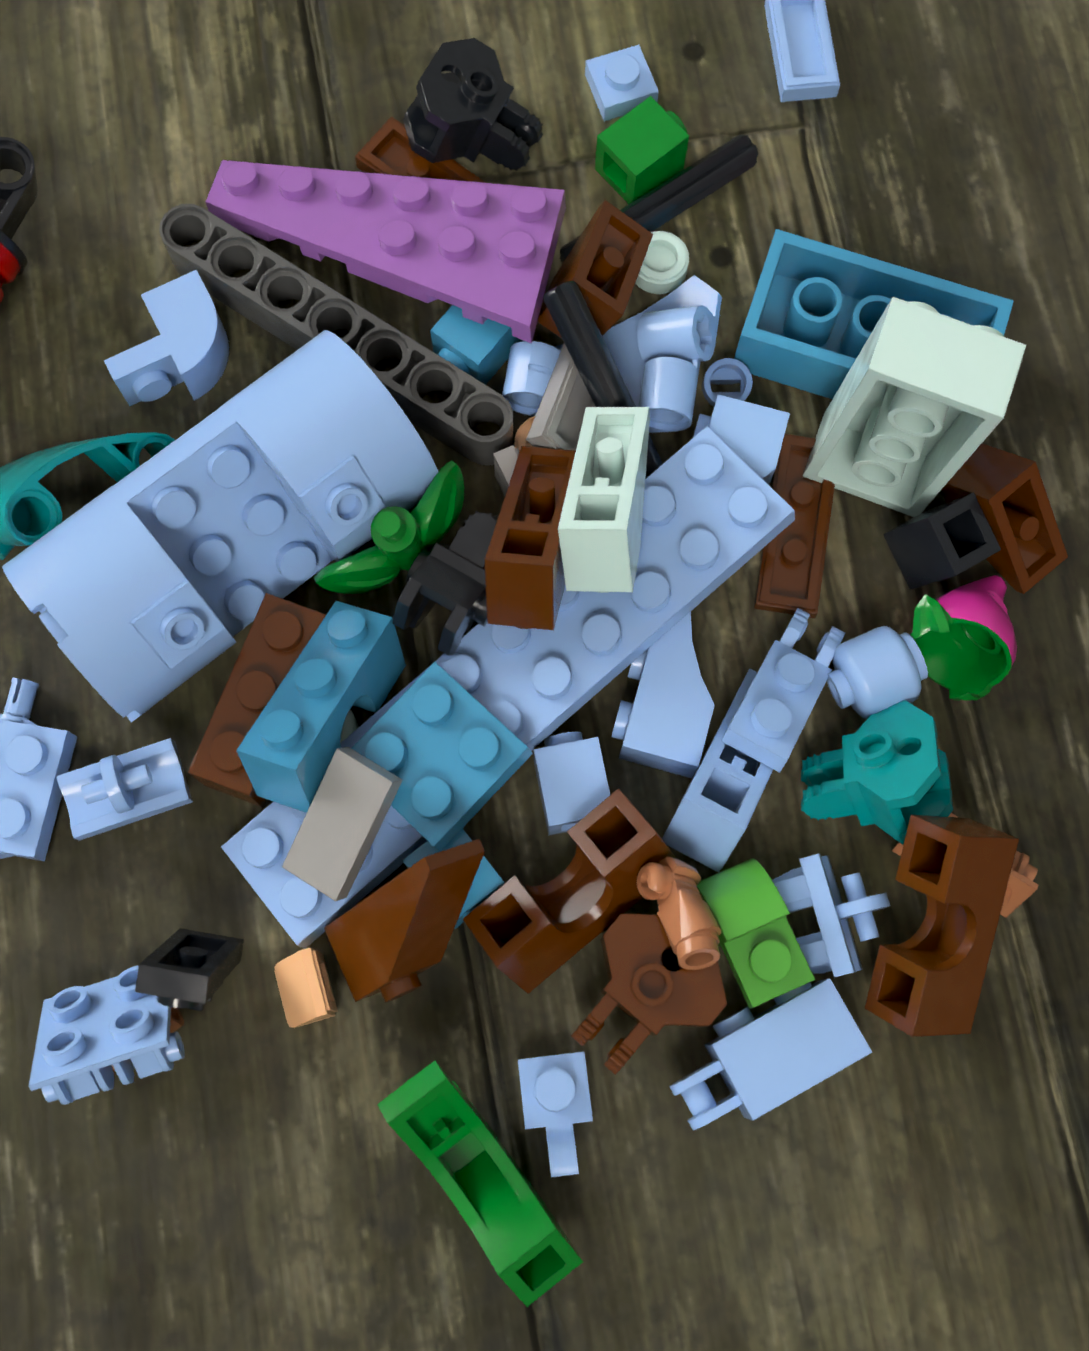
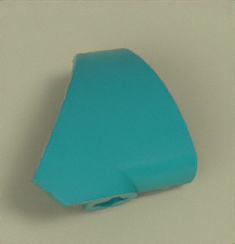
M157 432L106 436L61 444L31 453L1 466L0 560H4L14 546H30L62 523V510L59 502L51 492L38 482L57 465L84 453L111 478L119 482L140 466L139 454L142 448L146 449L152 458L175 441V439L167 434Z

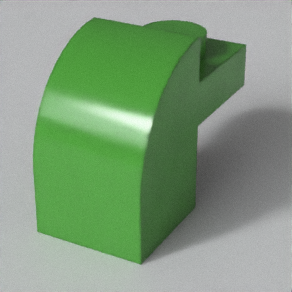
M751 858L699 882L697 888L702 900L709 905L722 932L719 935L720 942L718 947L721 946L749 1009L815 980L786 918V915L790 914L772 879L757 860Z

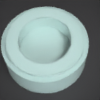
M665 231L651 232L653 237L635 284L646 292L665 294L674 291L685 280L689 265V252L684 242L676 235Z

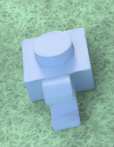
M585 1052L518 1059L525 1130L546 1127L551 1177L579 1174L573 1124L593 1121Z

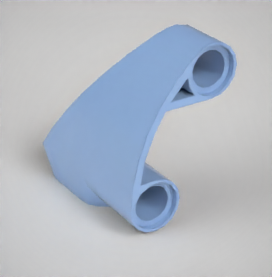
M695 275L644 311L611 327L602 336L635 406L649 407V433L677 432L691 426L700 362L710 360L714 353L722 296ZM522 341L511 346L502 396L509 401L513 411L532 417L536 416L563 344L554 347L542 342L532 341L531 344Z

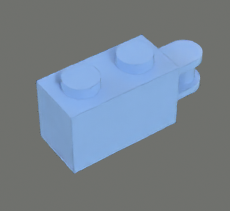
M830 978L813 984L809 982L774 998L776 1005L755 1017L752 1015L749 1007H745L713 1025L719 1037L705 1044L713 1061L669 1086L673 1095L681 1094L693 1116L688 1120L692 1130L709 1124L737 1107L744 1118L755 1120L872 1053ZM720 1073L731 1095L716 1102L705 1080Z

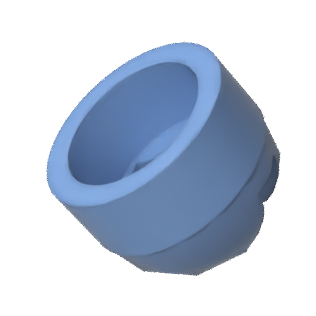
M732 358L720 359L708 368L703 377V395L713 407L715 406L718 394L745 401L752 389V375L747 366L741 361ZM740 383V392H712L711 384Z

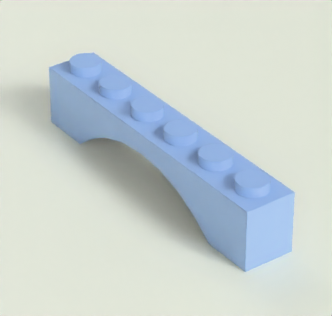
M718 394L712 416L699 414L693 438L708 426L769 485L777 466L790 413ZM689 612L631 663L628 677L640 680L634 703L621 700L611 737L623 740L619 759L693 778L700 764L715 705L701 677L692 642L691 612Z

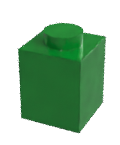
M650 96L597 135L595 170L629 205L684 169L689 134L682 120L674 112L665 111Z

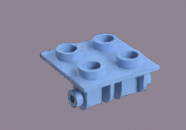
M139 965L128 968L116 977L85 987L72 986L60 991L52 998L43 1000L29 1080L31 1091L41 1088L47 1102L59 1100L61 1104L66 1105L74 1100L98 1093L100 1088L104 1092L112 1090L114 1088L112 1065L122 1084L127 1085L134 1081V1068L141 1079L162 1071L172 1070L174 1068V1061L185 1058L184 1045L180 1034L177 1031L170 1033L171 1007L160 1004L155 995L135 992Z

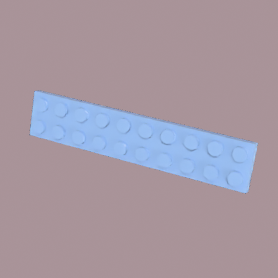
M706 426L645 479L641 545L633 592L599 593L566 591L565 584L554 630L520 629L514 626L488 623L484 627L478 624L461 639V643L453 655L444 653L435 662L532 751L795 521V510ZM426 670L342 741L341 748H352ZM272 802L223 844L221 848L295 944L306 949L325 932L324 928L353 908L404 863L403 859L427 842L392 806H390L347 898L336 902L282 867L307 814L305 812Z

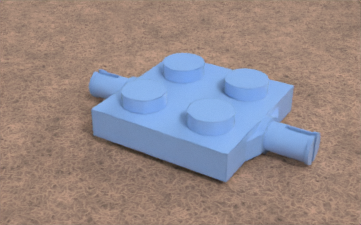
M12 678L3 714H0V859L17 856L45 861L62 797L56 776L68 772L77 736L66 730L42 727L30 721L29 718L36 692L40 685L30 680Z

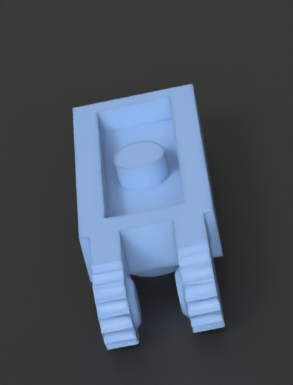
M799 608L795 611L780 641L775 640L721 740L723 743L779 773L786 764L828 679L827 674L832 671L828 666L834 657L836 647L841 643L845 632L832 626L830 631L822 637L816 649L817 655L814 660L792 649L794 644L800 641L808 626L807 620L810 616L809 613Z

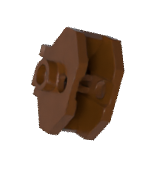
M620 914L601 938L609 982L601 990L604 996L571 1037L582 1046L587 1041H592L605 1025L604 1020L616 1006L619 1007L636 1024L625 1038H620L607 1054L608 1059L603 1064L616 1075L649 1034L651 1036L657 1035L664 1026L705 1027L712 1024L727 1005L718 961L703 969L688 970L679 966L677 971H669L663 966L661 955L665 950H673L659 916Z

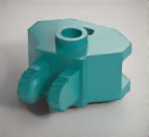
M902 700L878 713L871 714L855 733L843 735V749L823 752L819 756L815 754L812 757L807 756L805 761L802 760L801 782L803 781L807 785V789L803 790L801 811L810 816V819L816 818L817 820H826L828 817L834 819L857 814L861 826L875 824L901 844H904L911 815L948 817L954 810L949 763L946 753L938 748L937 727L934 718L908 701Z

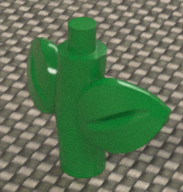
M453 461L441 467L411 513L397 506L387 507L378 512L371 524V536L376 546L322 568L314 577L315 582L322 588L332 592L359 594L390 583L399 574L401 569L409 572L419 553L423 549L431 552L435 544L442 541L457 522L464 501V479L460 467Z

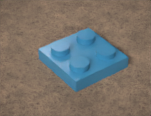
M436 662L410 686L351 748L403 780L391 806L438 851H441L533 754L517 736Z

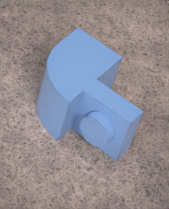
M196 269L141 294L160 335L104 360L113 381L129 406L140 401L150 402L166 395L173 386L185 382L195 401L209 392L223 375L229 356L227 334L214 303Z

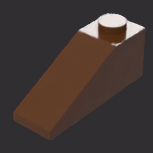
M521 446L485 557L488 624L514 626L520 629L554 630L565 587L558 526L576 450Z
M480 839L422 858L324 928L355 1002L381 992L385 1003L400 998L420 988L422 984L418 975L442 960L485 853Z

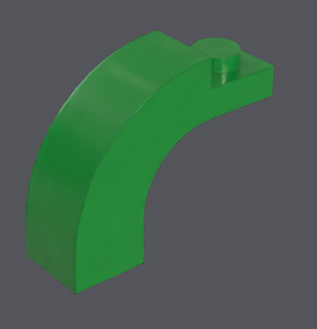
M433 1061L377 1104L390 1127L426 1166L451 1199L473 1232L498 1276L526 1307L583 1263V1260L547 1206L493 1130L457 1083L448 1077L436 1061Z

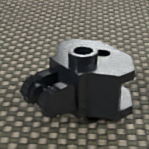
M476 38L442 43L416 86L418 95L409 106L403 118L411 150L431 163L465 157L474 163L478 155L482 154L498 165L502 164L504 168H509L510 171L512 169L518 171L522 166H526L530 159L529 148L535 143H539L543 136V123H540V118H536L535 114H530L529 110L509 99L515 87L504 81L495 50Z
M475 511V514H469L468 520H464L465 526L460 527L451 545L436 543L431 552L423 549L419 553L407 574V584L397 601L392 622L394 625L403 630L407 629L408 626L417 628L436 603L452 611L443 628L438 645V650L447 655L455 653L461 643V639L476 625L480 624L485 627L487 624L485 557L499 515L493 516V513L486 514Z

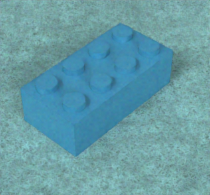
M776 229L734 359L745 364L752 375L833 399L892 297L907 302L916 301L928 304L942 315L973 326L983 325L994 328L1001 332L1003 336L1014 300Z

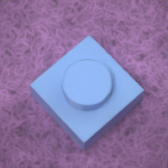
M639 45L585 61V77L604 122L624 116L650 96L656 102L658 101L659 91Z

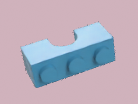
M335 601L236 750L257 796L305 813L308 812L336 749L341 748V732L351 706L376 713L406 666L396 628L392 623V617Z

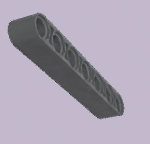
M181 204L171 208L164 214L160 222L159 233L176 271L183 276L197 269L209 295L296 350L324 330L330 332L335 330L350 331L341 339L356 352L378 377L410 422L474 463L494 465L493 453L514 445L513 410L509 401L495 390L203 207L195 204ZM202 240L197 245L184 247L191 241ZM251 270L242 277H231L237 271ZM289 299L300 301L288 309L278 308L282 302ZM384 360H394L400 363L395 369L390 371L373 369L379 362ZM432 391H444L450 395V397L440 403H428L423 400V397ZM482 422H493L501 427L497 433L490 436H481L472 431L477 424Z

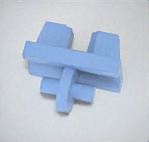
M171 738L118 756L111 755L100 759V762L56 776L68 808L73 838L79 841L193 802L176 743Z
M818 853L799 859L801 867L792 869L772 881L785 902L789 913L814 907L821 932L796 938L812 974L832 971L834 977L863 970L847 918L853 917L860 942L880 937L872 912L890 906L887 893L867 897L861 874L858 872L841 877L848 900L847 903H843L829 856H821Z

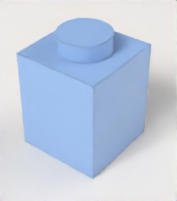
M566 732L544 739L545 747L534 749V766L548 836L567 832L610 796L598 737L583 740L581 732Z

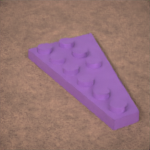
M222 160L206 199L209 212L242 232L268 242L278 238L299 245L302 255L320 262L325 256L346 264L348 273L420 301L429 303L439 299L462 308L464 318L482 325L487 319L509 326L512 329V336L531 344L566 209L565 190L227 160Z

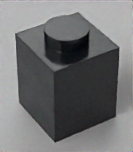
M974 492L926 510L883 534L910 590L957 576L1001 550Z

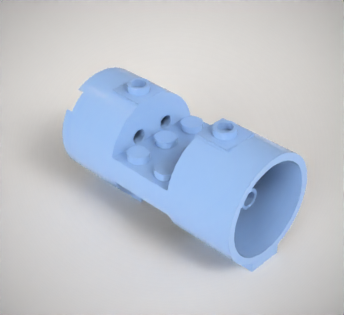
M324 330L115 485L109 487L2 566V569L28 609L33 614H36L38 611L41 613L39 618L57 640V646L118 714L123 718L127 716L130 722H133L236 643L233 636L254 621L266 593L283 599L330 562H337L351 556L372 540V521L376 514L384 508L397 506L407 511L414 508L438 473V469L416 429L378 377L341 338L328 330Z

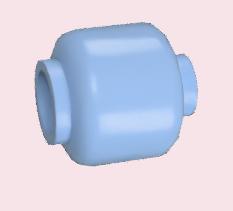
M881 626L845 641L836 647L833 657L834 671L827 674V684L834 700L841 709L851 705L862 718L868 719L871 714L878 713L902 700L912 703L918 699L921 692V680L928 677V671L924 657L910 634L904 632L899 635L891 627Z

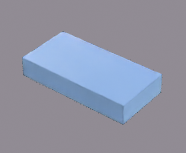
M765 0L764 7L780 101L790 102L837 97L840 81L825 0Z

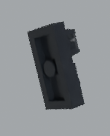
M180 928L139 964L135 992L155 995L160 1004L168 1007L202 1011L204 1005L212 1000L213 994L221 987L224 979L241 962L244 939Z

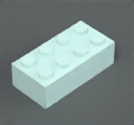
M892 297L823 415L803 477L822 483L823 479L831 481L835 484L834 488L916 517L921 514L1004 418L1026 345L1004 337L1001 332L994 328L983 325L973 326L942 315L928 304L916 301L907 302Z

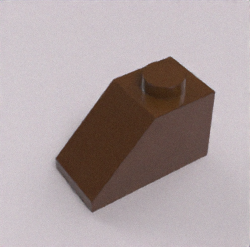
M605 200L598 207L554 276L548 291L567 281L576 282L603 336L624 315L653 234ZM543 301L537 322L561 337Z
M982 443L942 488L946 503L974 492L1001 548L1000 551L986 558V560L1015 591L1025 594L1068 558L1036 461Z

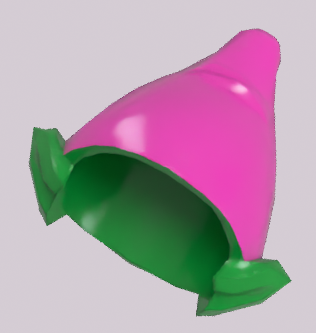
M989 576L960 586L937 599L925 594L915 607L913 630L910 635L915 640L924 657L928 677L933 682L949 689V698L952 700L972 701L985 697L990 693L991 688L1000 683L1009 673L1016 659L1017 643L1014 629L1008 616L1007 608L1003 603L1007 586L1000 576Z

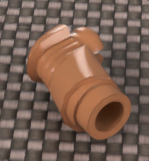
M666 857L659 861V863L649 862L640 869L637 876L638 891L645 899H657L659 904L657 915L661 920L673 952L677 954L680 967L688 970L709 967L720 959L718 944L720 942L719 935L722 932L709 905L702 900L697 888L701 881V876L694 867L673 857Z

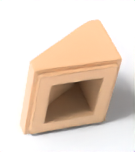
M309 947L292 954L275 965L274 972L289 1027L297 1028L336 1016L335 1012H338L323 953Z

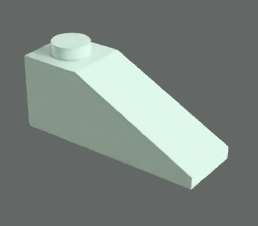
M586 407L558 526L566 591L599 593L633 592L641 545L650 423L649 407Z

